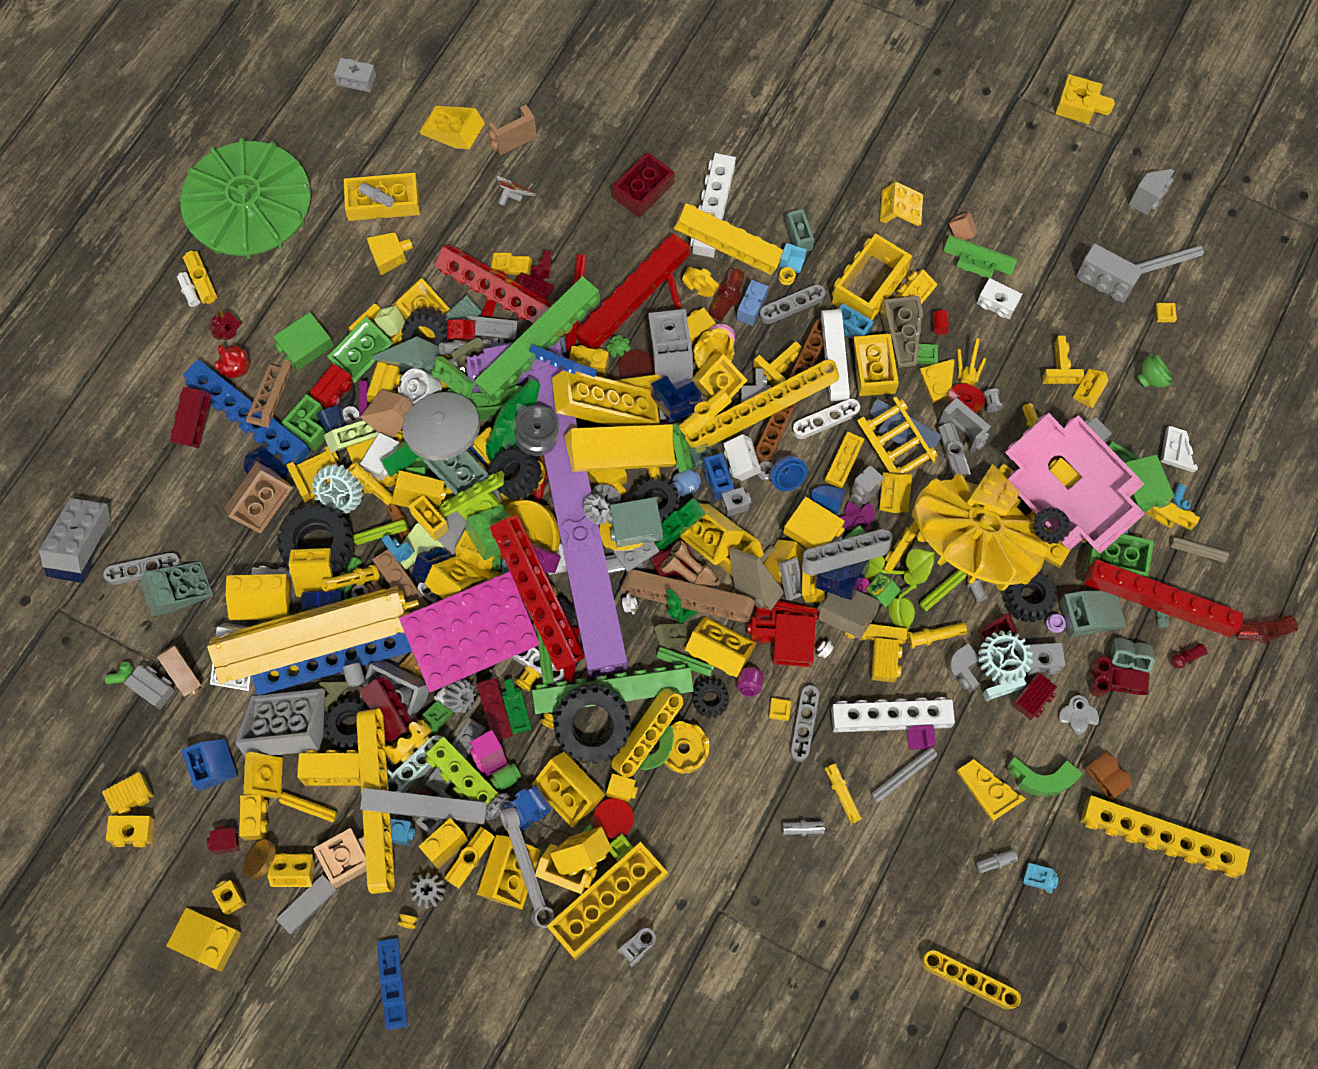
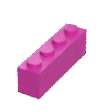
M492 730L470 742L472 748L469 751L480 773L484 772L488 777L491 773L508 764L503 749Z

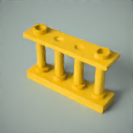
M894 397L893 400L896 405L872 420L866 421L864 417L857 420L890 473L906 474L931 459L933 464L937 463L936 457L938 455L933 447L929 448L905 411L908 408L902 399L898 400L897 397ZM898 412L902 413L906 421L882 436L878 435L876 437L873 432L875 426ZM909 427L912 429L916 437L891 452L884 450L883 446L886 441ZM921 443L926 453L901 468L894 466V458Z

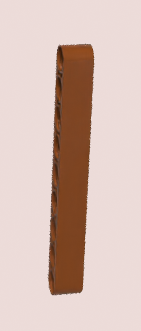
M821 318L814 323L789 378L816 365L824 348L823 332L818 330L822 328ZM812 343H816V344H818V346L815 347V346H812L811 344H812ZM808 358L811 362H807L804 359ZM798 402L790 405V408H784L771 416L757 446L756 455L759 463L764 461L771 462ZM775 420H781L783 423L777 424ZM768 436H775L776 439L771 440L768 438ZM766 451L769 454L764 456L760 452Z

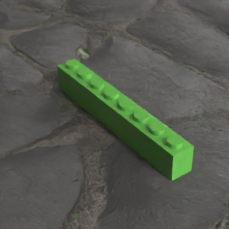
M582 276L475 380L477 388L492 402L502 398L506 390L510 386H514L518 382L519 377L524 372L527 373L537 360L535 358L536 354L529 352L531 346L535 345L546 350L551 346H555L559 342L560 337L564 333L567 334L573 328V324L577 320H582L586 312L599 303V290Z
M685 664L674 665V669L666 670V667L654 668V672L646 673V670L634 671L635 675L627 676L626 672L617 673L615 678L608 679L607 675L596 676L594 681H587V678L576 679V683L568 684L567 681L556 682V686L548 687V684L536 685V689H532L535 714L556 711L564 695L566 696L570 690L577 689L584 684L586 686L598 684V686L603 687L604 685L609 687L610 690L618 693L619 697L624 701L657 697L664 689H671L678 694L694 692L691 669L686 667Z

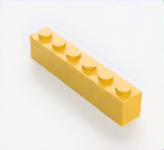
M685 203L674 226L675 230L769 275L776 270L783 250L778 248L777 245L770 244L758 236L747 233L744 229L730 225L729 222L720 220L712 214L697 209L696 206Z

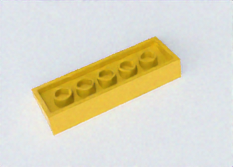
M673 424L572 428L564 436L572 472L673 467L676 464L672 438Z

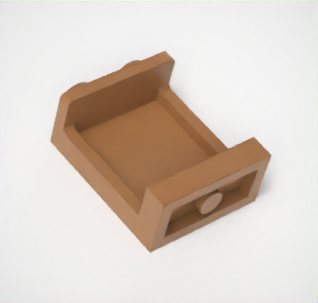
M527 105L520 107L521 118L499 129L492 122L489 123L490 130L488 134L491 138L489 142L494 151L497 150L500 156L537 138L535 117Z

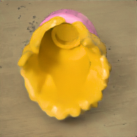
M716 324L710 327L708 331L702 333L693 350L695 364L699 369L714 354H724L732 362L735 354V333L732 328L726 324Z

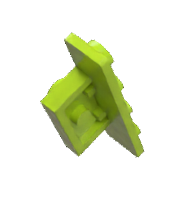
M500 471L492 474L482 482L475 483L466 491L459 492L457 496L445 500L440 505V515L445 518L457 511L467 521L468 517L499 506L500 501L492 491L504 484V473Z

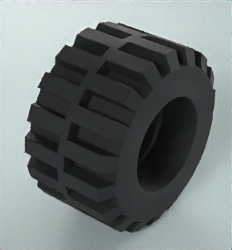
M427 306L422 307V309L417 308L410 314L401 331L403 334L402 341L419 337L438 347L441 342H449L447 316L445 314L442 315V311L439 309L435 311L434 307L427 309ZM424 326L431 329L435 338L425 337L421 334L418 327Z
M509 447L507 451L504 449L500 451L501 454L494 457L495 461L491 462L492 468L488 472L491 475L500 471L504 473V484L496 490L509 499L514 498L515 500H520V497L525 499L528 494L532 495L534 493L533 490L538 488L537 484L542 479L539 477L542 475V470L539 469L541 467L540 463L533 456L521 451L519 447H514V449ZM520 467L518 475L510 480L512 473Z
M653 477L649 478L648 482L643 480L642 485L638 484L636 491H633L632 501L652 497H660L666 501L667 505L663 509L658 510L661 523L674 511H679L680 497L678 490H675L673 484L669 485V481L666 479L664 482L659 477H657V480H654Z
M1039 571L1027 584L1009 585L1005 590L1006 594L1004 596V601H1007L1005 606L1010 608L1009 613L1011 615L1014 613L1017 620L1022 618V622L1026 623L1028 620L1031 623L1036 622L1037 619L1038 621L1042 620L1049 614L1057 600V595H1055L1057 588H1053L1055 584L1053 580L1049 581V576L1047 574L1043 576L1042 572ZM1029 588L1034 590L1040 597V603L1030 604L1026 602L1021 596V589Z
M345 699L344 703L338 701L336 702L338 706L334 707L332 705L330 707L331 712H327L325 715L327 720H324V726L326 727L324 731L331 743L336 748L338 747L340 751L356 750L359 752L357 732L352 735H343L340 732V727L345 719L357 717L358 712L370 709L364 702H359L357 699H353V701Z

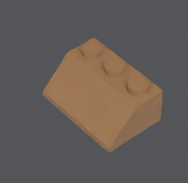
M256 462L224 508L228 517L261 534L293 487L273 470Z

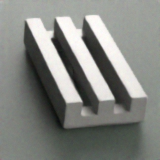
M797 557L784 560L785 562H779L786 600H793L802 596V577Z

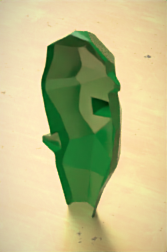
M530 379L502 407L495 420L491 436L485 445L486 454L490 462H494V457L496 455L499 456L501 454L500 451L503 449L507 451L509 447L513 449L518 447L515 440L517 417L522 410L536 405L541 387L539 382Z

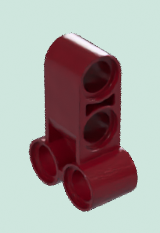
M1105 656L1098 658L1091 665L1090 671L1095 679L1090 683L1089 691L1093 696L1102 697L1109 690L1134 695L1149 694V673L1113 667L1111 659ZM1098 664L1103 665L1105 671L1100 670ZM1097 683H1101L1104 690H1100L1097 687Z

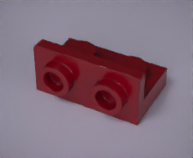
M523 272L514 280V282L546 300L554 290V285Z

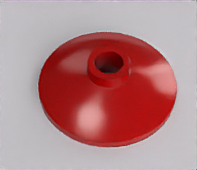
M958 384L953 386L948 393L949 403L957 398L974 413L979 412L984 407L985 397L973 385Z

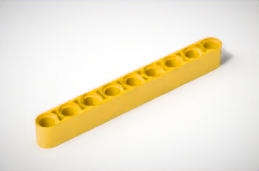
M829 359L717 415L713 424L703 426L690 438L685 436L689 448L693 452H700L837 382L840 374L836 362Z
M379 708L360 711L357 713L361 795L363 788L388 791L382 711ZM362 810L368 890L371 894L391 892L395 887L390 813Z

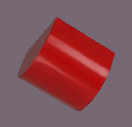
M939 310L933 313L935 334L947 335L949 329L947 310Z
M756 607V627L775 628L776 607H773L771 610L764 607L762 609Z

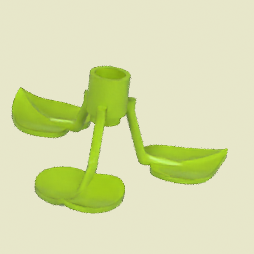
M912 549L906 559L907 567L910 570L906 571L893 570L889 573L882 569L885 565L883 556L860 562L862 573L869 581H873L879 573L903 574L905 582L910 585L909 588L899 595V599L894 598L888 606L889 616L898 628H906L909 631V627L914 619L915 609L912 602L903 597L912 589H915L916 584L926 582L934 564L935 552Z

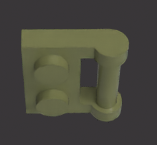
M475 338L451 353L452 359L455 358L458 367L463 366L466 373L467 356L473 357L471 354L473 350H475L476 356L483 354V341L480 338Z

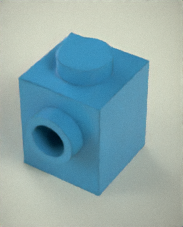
M390 819L392 844L410 846L411 840H414L415 836L413 824L410 821Z

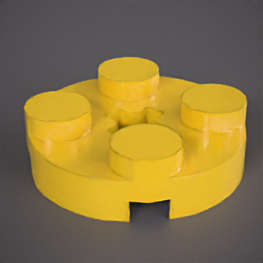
M688 267L682 278L684 284L690 290L695 288L699 291L698 294L704 297H712L719 287V284L710 277L711 273L706 269L698 270Z

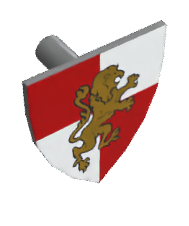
M495 175L499 186L504 188L498 202L501 205L506 204L508 197L521 201L522 194L528 196L536 195L519 184Z

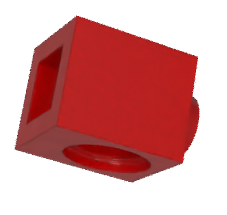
M465 319L447 320L448 339L460 341L475 339V321Z

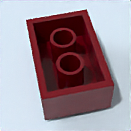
M647 152L612 186L613 198L640 218L674 184L675 172Z

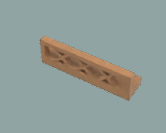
M284 360L281 367L269 364L246 422L269 428L291 374V361ZM271 371L279 373L277 378H272L270 375ZM273 385L272 391L267 392L265 387ZM267 398L266 405L261 406L259 400ZM262 413L261 419L253 417V414Z

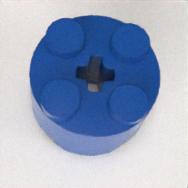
M536 785L528 790L523 789L515 795L516 799L514 801L511 800L503 805L504 810L510 807L515 808L520 820V831L529 828L531 823L541 820L552 808Z

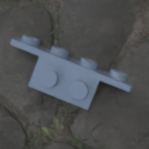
M876 399L870 414L877 417L892 408V406ZM898 412L883 421L884 423L880 427L879 433L883 435L906 421L902 413ZM910 417L927 446L935 449L942 435ZM909 427L891 438V440L903 445L916 436Z

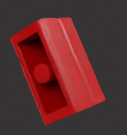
M332 364L311 389V397L325 408L337 406L341 401L343 393L348 392L352 388L353 380L349 373Z

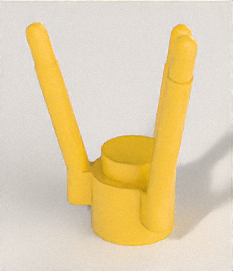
M976 338L970 367H965V370H963L961 349L957 350L958 379H961L962 384L975 385L986 362V358H983L976 372L974 365L980 341L979 338Z

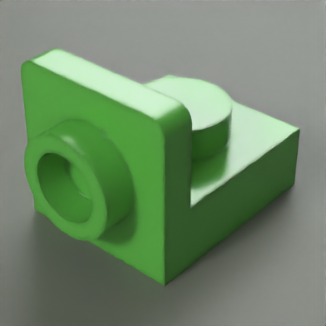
M436 701L422 715L421 720H424L432 729L430 734L436 736L439 728L452 717L453 712L439 701Z

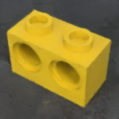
M306 853L275 854L274 861L269 863L267 875L270 886L312 887L315 870L313 855Z

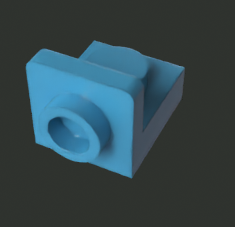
M389 535L382 538L386 547L399 563L407 560L415 552L408 542L400 545L396 538L392 540Z

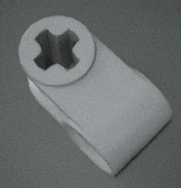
M649 928L640 930L618 950V953L623 954L630 962V966L633 967L655 945V933ZM644 933H650L653 939L651 943L644 944L641 942V936Z

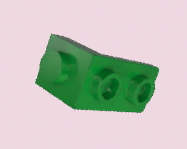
M671 589L667 590L666 601L669 608L667 611L672 619H676L681 624L698 613V611L682 608L680 598Z

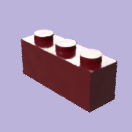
M183 387L179 395L178 410L175 412L174 426L170 432V442L199 449L212 396L211 393Z
M388 676L377 678L359 690L363 701L370 710L379 708L382 711L384 735L389 743L402 738L410 732L409 725L413 720Z
M496 678L477 683V690L489 730L493 731L498 742L513 738Z

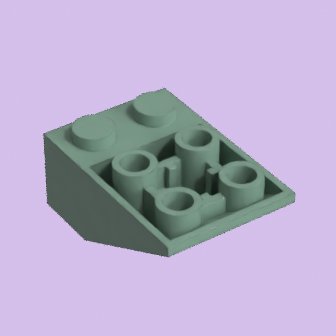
M201 562L144 572L140 581L151 616L171 613L213 596Z
M1081 591L1065 594L1059 601L1063 617L1066 621L1069 638L1126 628L1119 599L1115 595L1104 591Z

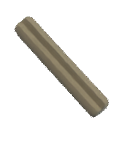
M1174 537L1171 541L1172 548L1217 561L1226 562L1229 556L1227 551Z

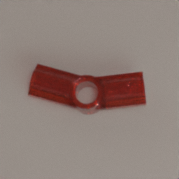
M735 268L729 270L726 281L718 289V297L709 310V315L712 318L723 321L730 308L741 299L742 295L739 290L744 279V272Z
M1291 615L1272 622H1242L1241 629L1235 634L1237 640L1259 641L1266 644L1274 639L1298 631V623ZM1264 629L1269 631L1270 636L1265 634Z

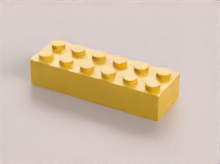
M563 370L552 378L555 411L558 414L615 427L660 425L656 394L653 390L597 376L592 377L577 371L574 375Z
M640 842L548 924L547 928L576 961L666 879L668 872Z

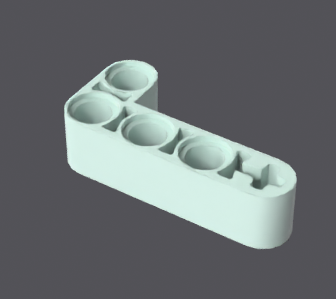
M441 736L431 737L393 774L387 768L388 789L392 784H397L398 789L395 792L405 793L432 767L427 762L421 765L418 763V760L425 756V753ZM407 770H412L413 775L410 778H403Z

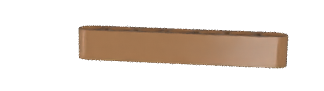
M637 570L627 572L621 586V590L626 594L630 593L631 596L668 604L666 601L667 590L671 589L682 601V608L739 622L749 621L755 605L754 600L747 596Z

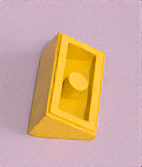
M1088 369L1073 395V399L1087 407L1093 408L1108 383L1106 372Z

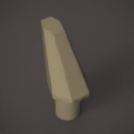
M377 217L371 223L369 237L378 236L383 221L380 217Z

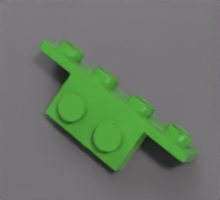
M951 235L948 237L944 252L960 257L957 267L990 279L994 269L1012 275L1017 263V258Z

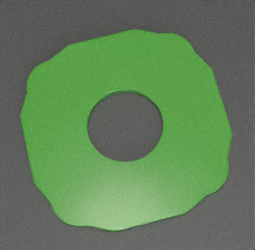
M668 725L659 738L660 747L658 751L652 755H647L638 769L643 771L653 769L667 761L672 751L674 740L673 728Z

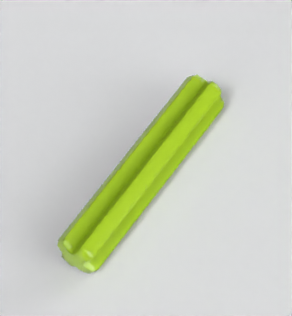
M399 520L353 535L354 543L359 545L383 538L386 535L406 531L408 529L407 522Z
M957 570L919 604L924 611H928L967 576L966 573Z

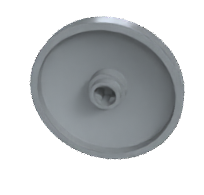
M450 392L435 393L419 400L407 412L403 422V436L410 450L419 457L428 460L450 459L463 453L473 444L479 433L480 419L475 406L466 397Z

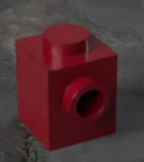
M218 826L215 830L209 831L210 837H207V847L215 855L240 851L239 831L236 828Z

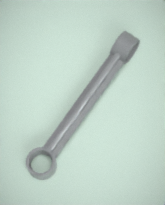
M510 807L500 811V818L504 828L508 831L534 908L531 920L535 926L547 928V925L555 919L553 910L545 905L519 828V816L515 808ZM545 909L549 914V919L542 925L538 922L537 915L539 911Z

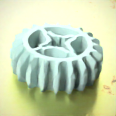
M333 464L332 466L327 465L316 474L312 483L314 487L312 493L317 494L315 500H320L321 505L330 506L334 511L337 510L341 514L344 512L347 514L351 510H355L357 505L361 503L364 486L360 485V481L348 472V468H344V464L339 467L337 464ZM330 478V484L326 485V480ZM346 494H350L349 500H345Z
M1003 630L999 632V636L996 633H992L991 637H986V643L981 644L982 649L978 652L982 656L978 661L984 663L981 666V670H988L985 675L989 676L992 674V681L999 678L1000 684L1005 679L1008 684H1011L1012 679L1018 682L1020 677L1024 678L1026 676L1025 672H1029L1031 669L1028 665L1033 663V660L1030 659L1033 652L1027 651L1030 645H1023L1026 641L1025 638L1018 640L1019 634L1013 637L1011 631H1008L1005 635ZM998 644H1007V645H1008V647H1006V648H1000V647H997V648H996V647H994V646H995V645H998ZM1014 648H1015L1016 651L1018 652V654H1019V656H1020V660H1019V657H1017V656L1014 654ZM1009 651L1007 660L1002 664L1004 654ZM990 654L996 659L997 666L992 662ZM1006 666L1017 668L1012 671L1002 670Z

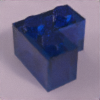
M668 376L651 383V397L669 423L694 412L695 406L702 402V394L693 381L678 389L675 388Z

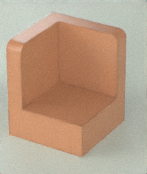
M970 211L953 217L949 223L954 236L962 240L973 238L977 232Z

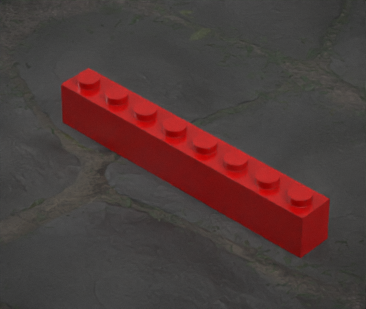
M674 233L669 238H665L662 245L657 250H654L645 262H642L633 274L627 277L622 286L617 287L613 295L609 299L604 300L601 307L596 312H592L589 319L577 328L575 332L577 341L589 349L600 348L691 255L690 245Z
M1097 559L1087 569L1084 585L1227 637L1233 636L1241 629L1244 613Z

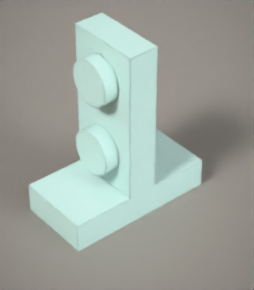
M990 654L992 662L997 666L996 659ZM996 678L994 681L996 686L986 689L983 696L985 701L1019 691L1024 688L1026 682L1024 678H1020L1018 682L1012 680V683L1008 684L1005 679L1000 684L999 678Z

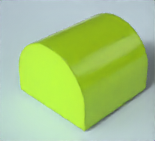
M621 834L610 843L612 849L609 852L618 862L633 849V846Z

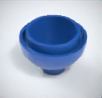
M796 456L778 458L774 462L770 473L772 484L780 491L796 489L806 478L807 466Z

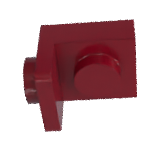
M544 250L543 257H540L539 266H531L533 277L540 280L550 279L551 251Z

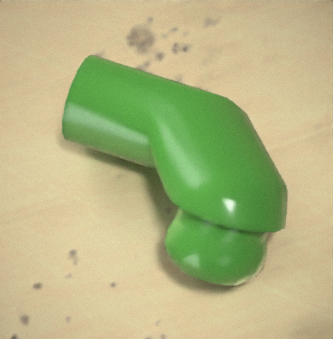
M122 662L117 673L106 674V684L125 682L133 671L129 662Z

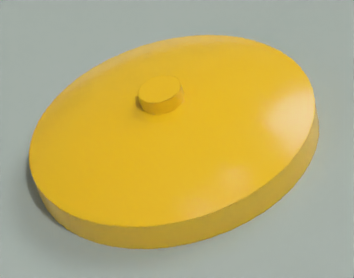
M528 500L516 501L504 507L509 516L518 514L530 542L551 552H558L560 545L559 527L554 515L548 508L540 503Z

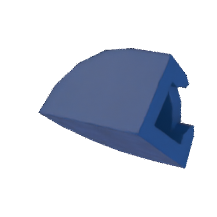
M820 486L812 491V499L831 513L838 515L846 490L832 486Z

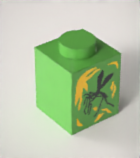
M879 573L865 589L870 597L879 600L880 604L885 608L901 591L893 580L882 573Z

